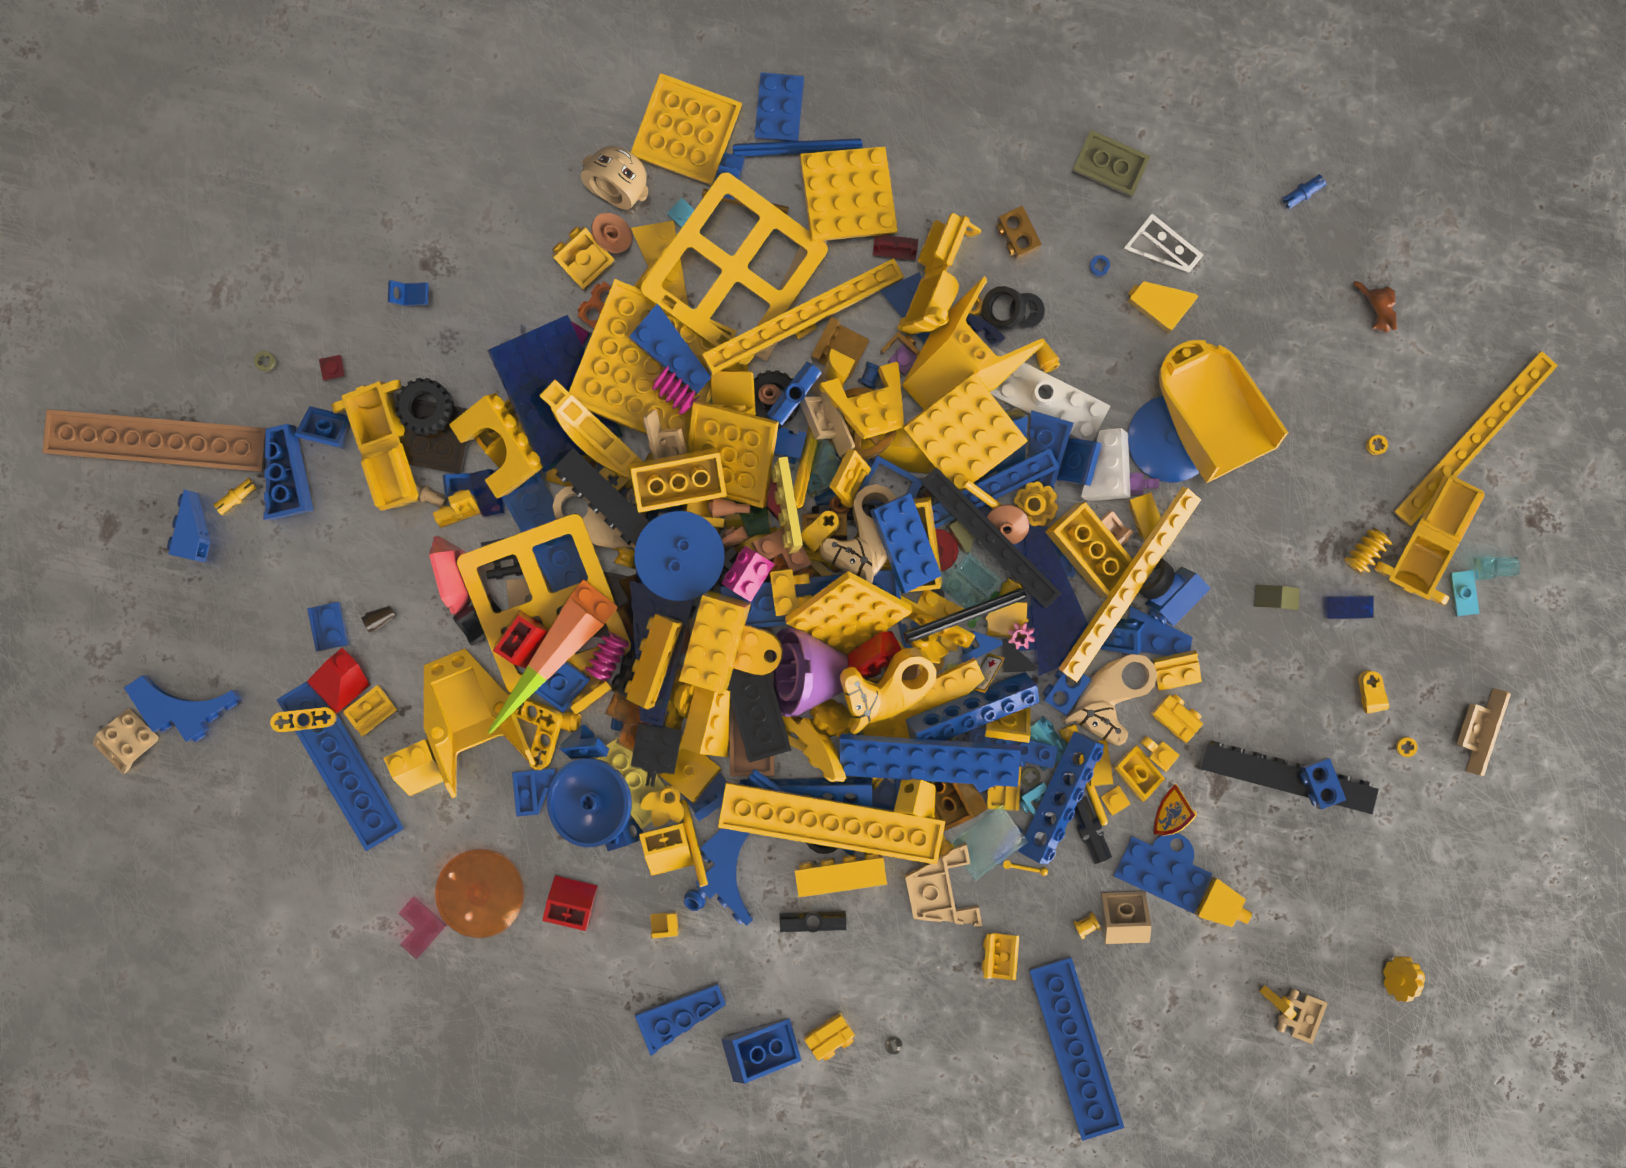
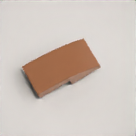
M743 525L737 529L732 526L722 533L724 536L721 538L723 547L738 546L744 541L760 534L761 531L757 525L751 529Z

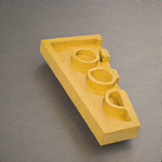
M674 220L631 228L648 267L655 258H661L676 237ZM679 258L662 282V288L689 307L681 258ZM666 295L663 298L666 301L676 304V302H674Z

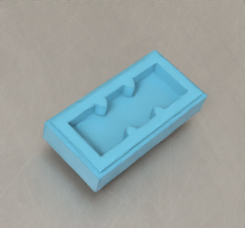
M1474 570L1450 573L1455 615L1480 614Z

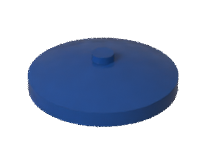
M1164 397L1154 398L1139 408L1132 417L1127 431L1129 454L1136 467L1146 476L1152 479H1159L1160 482L1165 483L1181 482L1197 475L1199 471L1187 454L1177 434Z
M595 758L572 761L562 767L551 781L547 794L549 818L556 831L565 840L574 845L596 847L607 844L621 834L630 818L632 800L629 786L619 770L606 761Z

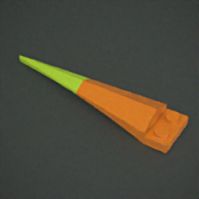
M585 579L579 583L568 597L509 698L491 725L488 734L492 733L601 629L618 608L614 602Z

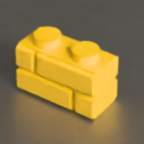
M1167 694L1151 712V715L1183 743H1187L1203 725V722L1199 720L1202 716L1192 708L1190 710L1186 709L1183 706L1185 702L1176 694L1173 696Z
M838 1012L804 1035V1041L818 1061L822 1058L826 1061L835 1055L834 1050L838 1047L846 1048L853 1043L854 1040L852 1038L855 1037V1033L842 1013Z

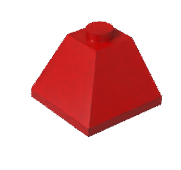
M343 647L326 660L307 680L309 686L336 714L370 686L358 663Z

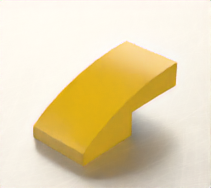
M1105 740L1098 741L1104 745L1103 755L1096 762L1093 769L1094 774L1090 780V786L1113 784L1109 750Z

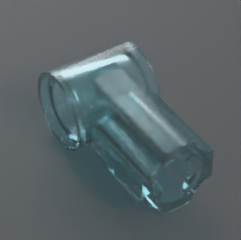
M1493 556L1474 558L1475 580L1519 575L1521 569L1518 557L1494 558Z

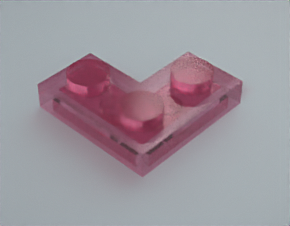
M415 896L398 913L414 927L413 931L400 946L415 959H418L447 926Z

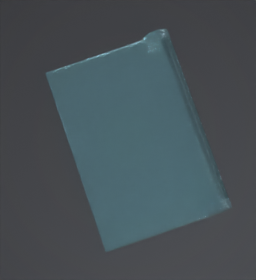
M1001 805L952 843L954 847L967 843L970 864L965 865L972 878L977 881L1027 844L1028 840L1022 835L1004 806Z

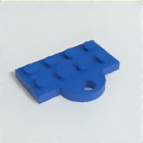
M1175 833L1166 836L1159 835L1151 845L1131 836L1113 876L1191 913H1195L1212 873L1193 865L1194 849L1192 844L1183 835ZM1175 838H1179L1182 841V847L1178 851L1172 850L1170 846L1171 841Z

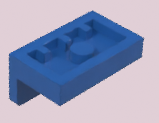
M1134 618L1120 619L1100 650L1139 655L1141 652V631L1145 627V622Z

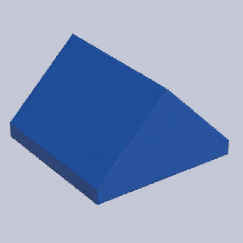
M309 406L295 432V436L303 440L344 449L350 428L348 415Z

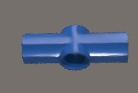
M806 361L766 413L769 418L778 421L779 425L782 426L797 405L805 398L806 393L822 372L816 366ZM792 387L797 388L799 391V397L796 400L792 399L789 395Z

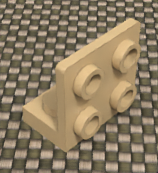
M127 708L95 735L92 744L124 775L130 770L133 761L159 740V737L130 708Z

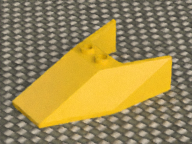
M985 276L951 308V312L948 315L949 322L931 331L902 384V387L923 409L930 406L973 371L989 392L995 390L1044 345V340L1041 338L1003 356H997L966 323V318L983 286L987 284Z
M465 648L424 665V730L444 784L452 798L456 797L457 755L459 752L498 736H504L530 765L535 764L515 712L492 733L488 734L491 725L507 701L508 695Z

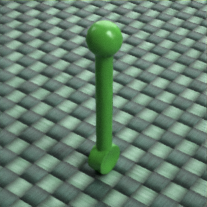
M996 590L992 591L989 600L998 597L999 592ZM980 617L969 620L968 627L975 628L976 622Z

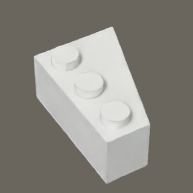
M1153 214L1150 215L1123 249L1189 273L1203 256L1201 252Z
M1122 428L1100 430L1097 442L1102 443L1093 479L1091 486L1084 485L1081 498L1088 502L1131 498L1128 433Z

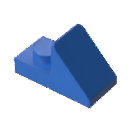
M724 153L718 166L716 179L722 173H730L740 180L745 157ZM726 194L723 197L731 200L735 199L729 194Z
M971 631L975 635L974 639L978 647L975 648L974 645L963 649V655L959 656L962 663L974 657L976 659L1002 646V640Z
M585 725L580 726L559 747L570 759L606 757L609 748L601 739L594 737V733Z

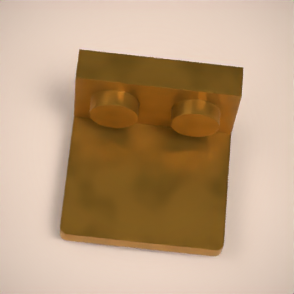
M831 317L811 355V359L825 366L832 348L855 360L848 378H851L869 343V339L840 325L839 320Z

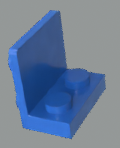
M721 772L718 773L695 803L683 795L694 811V816L698 821L722 805L727 781Z

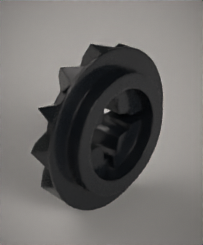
M1022 293L1021 295L1025 303L1029 302V308L1036 312L1030 313L1027 319H1025L1026 316L1024 315L1023 320L1018 325L1024 328L1034 327L1044 317V304L1037 295ZM1014 300L1010 305L1011 316L1014 314V311L1016 309V303Z

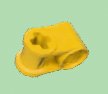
M832 511L823 512L801 533L802 542L814 553L820 550V546L825 539L830 538L839 529L840 523L836 513ZM833 519L834 525L832 527L830 525L825 526V520Z
M1363 671L1358 677L1364 712L1369 714L1389 709L1382 676L1375 671ZM1373 677L1374 681L1371 684H1367V680Z

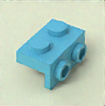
M1042 716L1031 725L1030 740L1056 746L1058 750L1055 763L1061 760L1067 748V743L1056 733L1053 724ZM1040 766L1043 771L1048 769V767Z

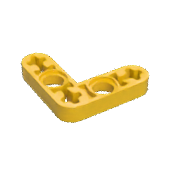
M527 698L521 704L523 706H519L514 712L516 717L537 725L530 750L535 764L530 765V767L534 770H542L551 763L563 718L558 710ZM529 706L535 707L537 711L535 717L529 715ZM552 715V720H554L555 723L550 724L551 720L546 717ZM542 734H546L549 737L550 743L548 746L542 743ZM540 756V760L543 761V763L539 764V760L536 759V757Z

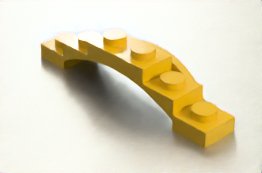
M554 379L539 396L551 406V410L563 430L586 454L599 464L631 480L628 464L642 462L643 460Z

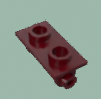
M877 235L874 238L872 256L916 261L918 239Z

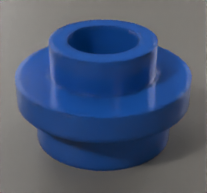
M695 890L687 891L684 896V904L691 911L702 909L706 903L705 898Z

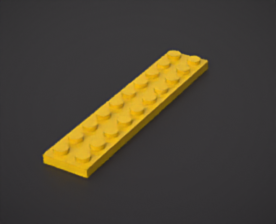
M728 782L725 784L718 821V828L937 864L945 826L944 819L918 817L907 813L900 814L892 810Z

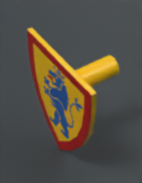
M1174 784L1167 792L1157 810L1154 823L1155 835L1166 836L1175 834L1183 830L1196 817V811L1191 808L1177 784Z

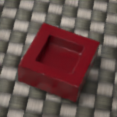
M341 355L319 359L323 381L346 377Z

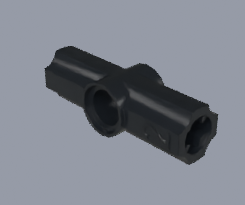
M1085 795L1077 803L1074 809V817L1077 822L1076 827L1083 843H1086L1093 863L1097 864L1108 860L1112 855L1104 839V831L1097 816L1095 817L1089 800Z
M812 910L808 912L779 913L780 932L809 931L814 933L817 931L846 930V910ZM810 916L818 917L819 924L816 927H810L807 924V919Z

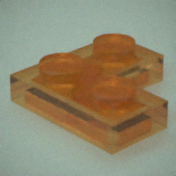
M618 693L613 695L605 714L624 723L616 744L633 752L638 723L650 725L655 712L627 700L626 697Z

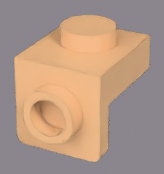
M1109 510L1100 519L1121 546L1129 540V536L1133 533L1130 528H1126L1114 511Z

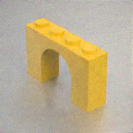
M497 393L482 397L449 424L461 443L473 440L487 428L495 430L503 438L507 450L505 462L496 472L485 479L496 498L509 495L544 467L540 457L534 452L528 443L527 437L521 432L515 418L510 415L504 405V401Z

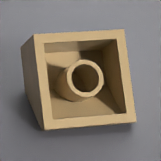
M1146 891L1102 893V922L1105 944L1150 943L1151 920Z

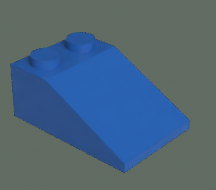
M790 1018L741 1031L721 1039L733 1082L745 1084L802 1061Z

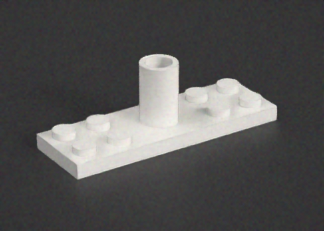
M995 347L992 348V352L997 356L1007 354ZM1025 362L995 390L990 391L994 398L1014 408H1019L1020 411H1024V413L1030 416L1031 410L1073 422L1074 425L1070 436L1089 441L1094 440L1110 408V405ZM1038 390H1046L1049 398L1042 399L1038 394Z

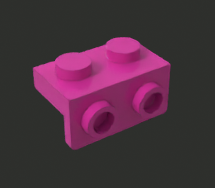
M745 546L738 554L731 569L726 573L722 584L751 602L774 566V563Z

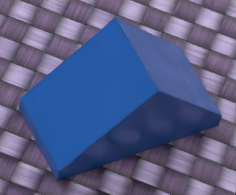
M480 473L442 475L445 497L447 498L460 490H470L473 496L483 494Z

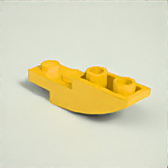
M782 716L785 729L795 733L799 737V742L807 747L803 753L809 758L808 762L814 767L819 768L827 780L831 782H844L846 775L844 767L840 763L839 753L825 730H820L813 723L812 719L809 718L801 719L799 716Z

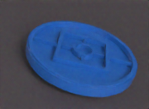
M673 511L662 514L647 524L637 540L634 557L639 577L648 589L668 600L687 601L703 595L714 586L721 575L725 555L720 535L712 524L697 514L686 511Z

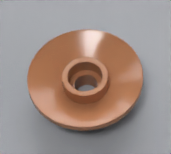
M602 213L593 220L591 225L592 236L596 243L604 250L612 253H621L631 245V229L621 217L612 213Z
M1005 504L997 506L987 515V518L1013 545L1022 541L1028 534V516L1021 508L1015 505ZM1009 526L1011 530H1004L1003 528Z

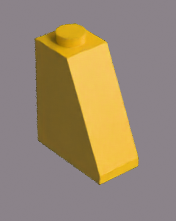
M1143 281L1140 286L1135 284L1129 291L1128 295L1131 297L1127 302L1169 334L1198 298V295Z

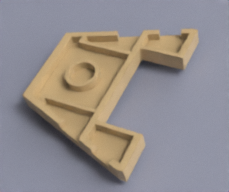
M962 843L940 855L937 864L926 863L905 874L913 919L935 922L948 921L961 925L965 923L974 924V926L978 927L982 926L978 905L955 908L948 868L970 864L967 843Z

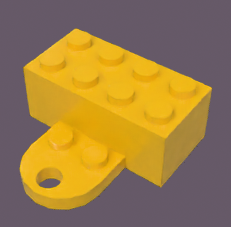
M708 590L702 595L679 681L722 694L729 686L733 668L756 675L768 674L777 668L783 654L781 642L771 632L746 624L751 606L750 602ZM767 650L775 651L777 655L775 661H768L766 659L765 652Z

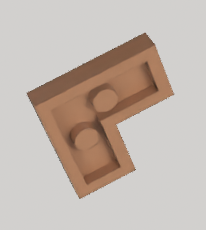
M784 528L751 543L754 551L768 560L781 555L787 569L792 568L793 573L811 565L803 546L797 553L788 554V549L783 547L782 535H785Z

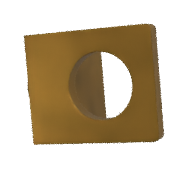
M899 331L880 351V354L883 355L898 340L914 355L918 356L920 353L915 347L916 342L909 335L904 337Z

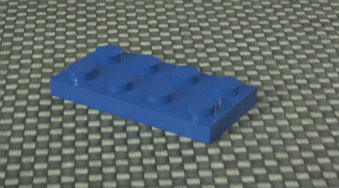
M911 493L904 494L870 510L901 593H907L942 576Z

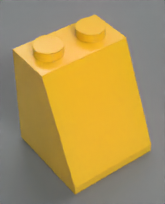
M428 739L419 741L383 758L392 779L409 796L443 781Z

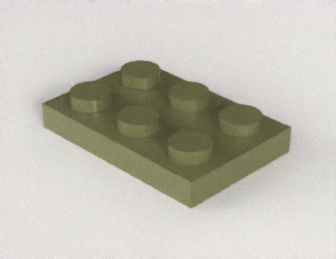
M1090 130L1072 171L1132 198L1151 156Z

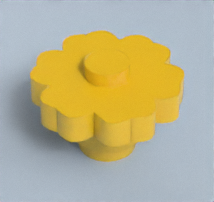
M1040 481L1028 483L1026 489L1018 490L1017 496L1014 498V503L1026 513L1032 526L1045 525L1047 518H1055L1056 512L1059 509V505L1055 502L1058 498L1057 493L1051 486L1044 487Z
M829 699L813 707L810 711V714L814 717L812 719L813 723L820 730H825L829 737H841V734H849L851 728L847 724L852 715L845 705H838L837 701Z
M1409 956L1394 957L1393 961L1386 963V967L1383 970V974L1386 977L1384 986L1387 988L1386 990L1389 995H1394L1396 1001L1403 1002L1412 1001L1414 997L1421 995V990L1424 988L1425 975L1418 963H1413Z

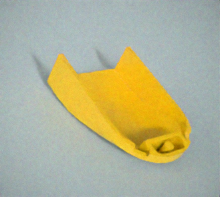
M1191 340L1179 344L1166 356L1159 373L1160 388L1177 434L1187 454L1206 483L1279 447L1288 431L1241 362L1232 352L1221 345L1215 346L1206 343V340Z

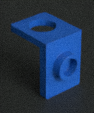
M389 280L388 302L402 306L427 305L429 284L426 282L405 284ZM395 287H397L399 290L398 299H396L393 294Z
M634 819L628 821L626 827L617 838L605 844L607 851L628 846L640 840L639 834L643 830ZM631 825L637 830L636 837L630 834L629 828Z

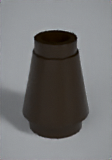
M389 605L367 612L361 619L370 633L378 631L396 616Z

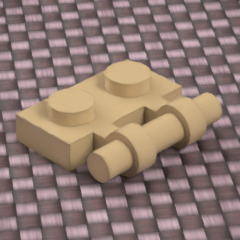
M1291 988L1289 996H1286V998L1294 1004L1291 1007L1292 1009L1294 1006L1300 1008L1296 1020H1290L1285 1014H1279L1277 1019L1279 1023L1276 1030L1284 1033L1287 1025L1293 1027L1290 1033L1292 1037L1313 1044L1328 1002L1305 994L1303 1001H1299L1297 998L1300 991Z

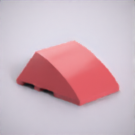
M434 536L433 547L430 549L429 557L440 597L446 607H449L451 614L455 616L468 608L472 601L457 565L458 558L465 551L440 536Z

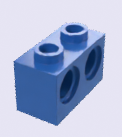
M1058 669L1055 677H1057L1053 685L1049 683L1042 693L1045 696L1043 701L1063 715H1067L1091 680L1085 674H1082L1078 682L1069 686L1065 681L1067 675ZM1057 691L1064 694V701L1060 704H1056L1053 700V695Z
M1325 757L1301 767L1302 773H1300L1303 784L1305 786L1308 785L1310 790L1308 797L1312 806L1322 810L1346 800L1330 758ZM1316 768H1320L1322 771V776L1318 780H1315L1312 775ZM1327 788L1330 792V797L1323 801L1321 792Z

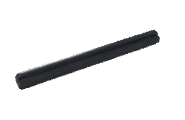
M1019 588L907 630L903 633L906 643H911L1020 602L1027 598L1025 590Z

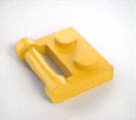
M847 450L829 486L841 499L840 502L844 506L853 507L854 498L865 476L869 475L871 468L855 450Z

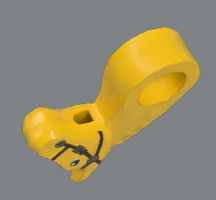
M916 647L904 648L893 656L883 678L878 684L864 679L854 667H849L842 671L839 676L847 707L852 715L847 724L851 728L850 732L856 735L868 723L897 715L916 704L926 695L936 681V668L926 652ZM913 664L923 665V671L917 678L913 680L902 679V673L908 666Z

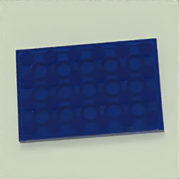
M565 315L487 350L533 451L540 457L543 473L555 468L573 448L580 455L585 454L560 426L551 410V406L539 396L554 379L569 392L585 353L569 316ZM592 413L618 438L623 436L616 422Z

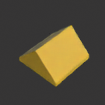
M1138 745L1111 766L1135 797L1142 802L1146 801L1165 780Z

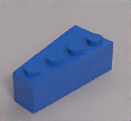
M283 424L266 429V470L264 475L266 479V492H264L265 512L263 520L273 521L314 511L299 439L295 436L296 425Z
M778 427L774 456L788 457L790 464H795L796 461L800 462L806 432L799 431L796 434L787 428Z

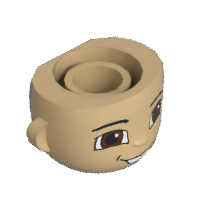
M608 146L598 150L594 155H589L583 159L581 180L595 195L620 209L626 210L630 209L637 200H646L648 196L646 170L642 162L631 152L617 146Z

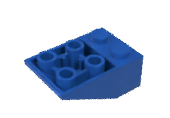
M184 489L183 494L181 493L178 498L179 512L173 519L172 527L174 532L167 543L168 554L206 562L211 540L199 493Z

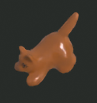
M1354 281L1353 285L1368 298L1376 311L1377 320L1372 328L1385 333L1389 332L1390 329L1397 330L1396 312L1392 309L1396 304L1395 291L1390 287L1369 290L1363 283Z

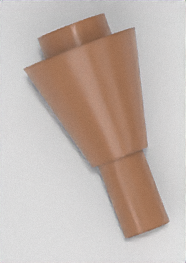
M773 384L763 385L758 392L759 399L765 405L766 410L769 411L780 396L779 388Z
M715 498L709 500V513H712L713 518L735 513H750V504H736V502L723 498Z

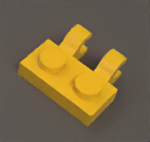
M792 568L770 571L776 616L788 615L812 598V595L796 597L795 592L796 584L810 583L809 573L793 575Z

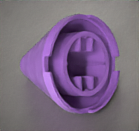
M794 627L781 629L777 633L776 637L781 642L783 654L778 667L773 670V687L782 716H798L843 692L839 676L848 666V655L807 632ZM772 650L773 661H775L777 655L775 651Z

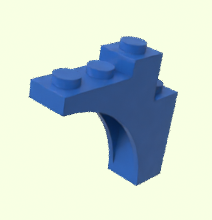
M142 675L124 687L152 732L161 731L163 733L173 726V722L185 742L193 740L194 743L206 736L204 732L209 730V727L205 721L208 723L214 721L219 717L218 713L220 711L232 709L238 704L237 700L241 698L237 690H231L222 696L210 700H185L162 690L148 675Z
M721 828L700 847L703 851L700 853L701 856L708 863L712 861L714 865L705 872L708 885L700 887L697 879L695 883L698 886L695 889L702 897L708 896L709 899L717 893L719 895L717 900L724 908L729 906L734 912L732 914L733 918L740 925L744 923L747 926L753 921V917L741 899L737 886L736 867L741 847L750 833Z

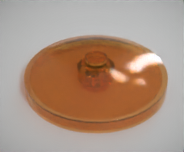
M473 849L457 855L442 869L436 883V905L443 920L456 932L472 938L490 937L504 931L518 917L524 902V883L517 867L506 856L489 849Z

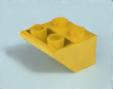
M684 822L639 834L651 876L694 865Z

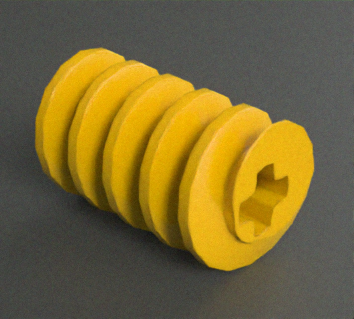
M1372 527L1373 530L1366 531L1368 537L1363 536L1360 539L1362 544L1357 543L1355 545L1356 550L1349 552L1351 557L1344 558V562L1360 575H1363L1362 571L1370 572V569L1367 567L1368 564L1376 565L1372 559L1373 557L1381 559L1378 551H1387L1384 544L1390 546L1393 544L1383 532L1375 527Z

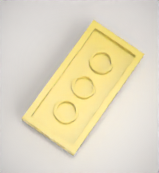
M788 457L778 458L773 466V470H771L772 482L777 485L775 501L777 505L780 504L781 508L778 518L780 526H784L785 535H782L783 547L788 549V554L797 553L803 543Z
M624 732L606 745L609 748L606 757L592 758L610 763L623 775L631 793V815L640 828L643 829L652 822V810L640 808L641 802L648 793L659 792L665 784L656 774L654 787H650L652 778H650L649 787L645 786L647 773L642 769L630 767L635 743L628 733ZM668 792L665 794V798L671 801L673 795Z

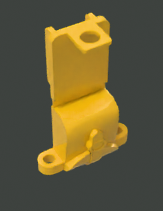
M952 213L945 224L939 220L933 221L918 257V262L926 267L924 270L925 275L919 282L906 317L900 319L897 327L899 331L909 335L936 330L949 322L948 315L958 293L959 284L956 278L946 272V270L952 265L964 234L968 237H973L981 233V229L971 224L967 216L959 217ZM969 227V228H971L973 231H968V230H966V228Z
M400 379L387 383L378 381L368 386H360L352 392L341 395L342 400L331 404L333 413L347 412L358 449L362 455L361 465L374 505L379 510L399 508L419 501L411 469L403 445L399 440V437L404 435L405 429L396 415L397 409L395 408L393 395L394 392L399 391L402 387Z
M1446 474L1442 478L1419 524L1409 538L1395 567L1393 568L1378 561L1374 570L1387 577L1392 583L1402 587L1406 592L1414 593L1428 601L1430 599L1445 606L1449 596L1435 588L1484 498V492L1451 474Z

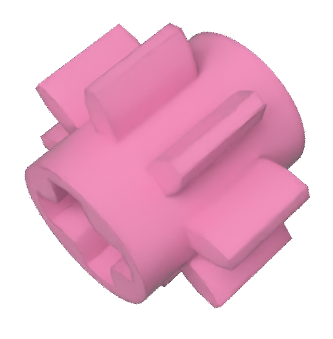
M1015 622V630L1009 629L1008 631L1010 635H1013L1009 639V643L1014 642L1017 650L1020 646L1028 649V641H1035V637L1030 636L1035 629H1029L1027 622L1024 625H1019ZM1018 633L1026 634L1025 639L1017 637Z

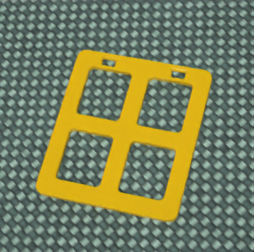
M722 173L641 285V293L710 344L717 347L721 345L717 341L721 335L727 340L733 338L710 322V317L734 283H741L769 304V309L757 324L759 326L786 312L827 254L828 247L823 241L811 242L810 231L732 174ZM726 194L731 195L759 216V221L733 256H730L700 234L701 227ZM773 229L779 230L807 251L806 257L782 290L775 289L748 269L749 262ZM688 247L693 248L721 269L720 276L696 309H691L662 288V282ZM665 295L676 302L673 309L661 301ZM755 354L737 363L746 365L753 359Z
M573 513L469 551L460 555L457 560L458 568L505 686L510 693H512L523 673H518L514 664L493 651L494 645L502 635V628L507 627L518 611L521 610L530 617L539 616L543 625L550 629L558 616L557 608L564 606L570 594L579 585L577 583L564 589L550 592L534 555V546L566 534H571L588 575L586 581L615 603L584 520L579 514ZM514 554L518 559L530 589L532 600L496 613L492 609L477 567ZM615 610L606 624L609 631L629 642V646L623 648L625 650L624 654H626L631 649V642L625 626ZM596 646L579 653H574L567 661L579 670L585 669L586 666L591 667L593 665L589 662V659H595L593 652L600 650V648Z

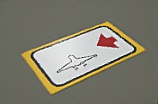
M987 654L980 666L985 679L973 690L986 692L1004 661V657Z

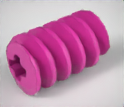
M667 366L653 381L652 390L655 391L660 388L659 396L662 397L667 394L665 402L668 403L673 400L672 408L675 409L680 406L678 414L682 415L699 397L693 398L695 390L687 392L688 384L680 386L682 378L674 380L675 372L667 374L669 366Z
M608 631L609 636L602 635L601 637L606 642L605 644H597L601 649V652H593L597 659H589L593 667H585L591 675L603 681H607L606 678L612 677L611 671H615L617 668L615 663H620L621 661L619 655H624L625 650L623 648L629 646V642L611 631Z

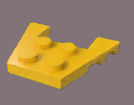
M898 362L879 367L878 372L885 386L882 389L847 398L839 378L822 382L819 385L820 391L826 393L831 399V404L844 414V419L862 440L901 429L904 426Z

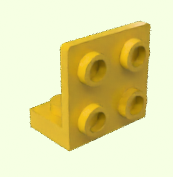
M720 371L711 375L712 405L756 415L753 372Z
M586 669L581 670L590 677V681L571 702L572 707L570 708L575 715L612 690L613 686L610 682L594 677Z

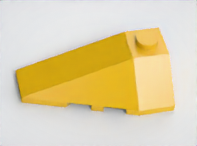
M904 427L897 429L891 445L884 452L877 455L907 472L929 473L930 460ZM886 433L877 436L880 440H882L885 437ZM870 438L863 439L861 450L871 448L875 444Z

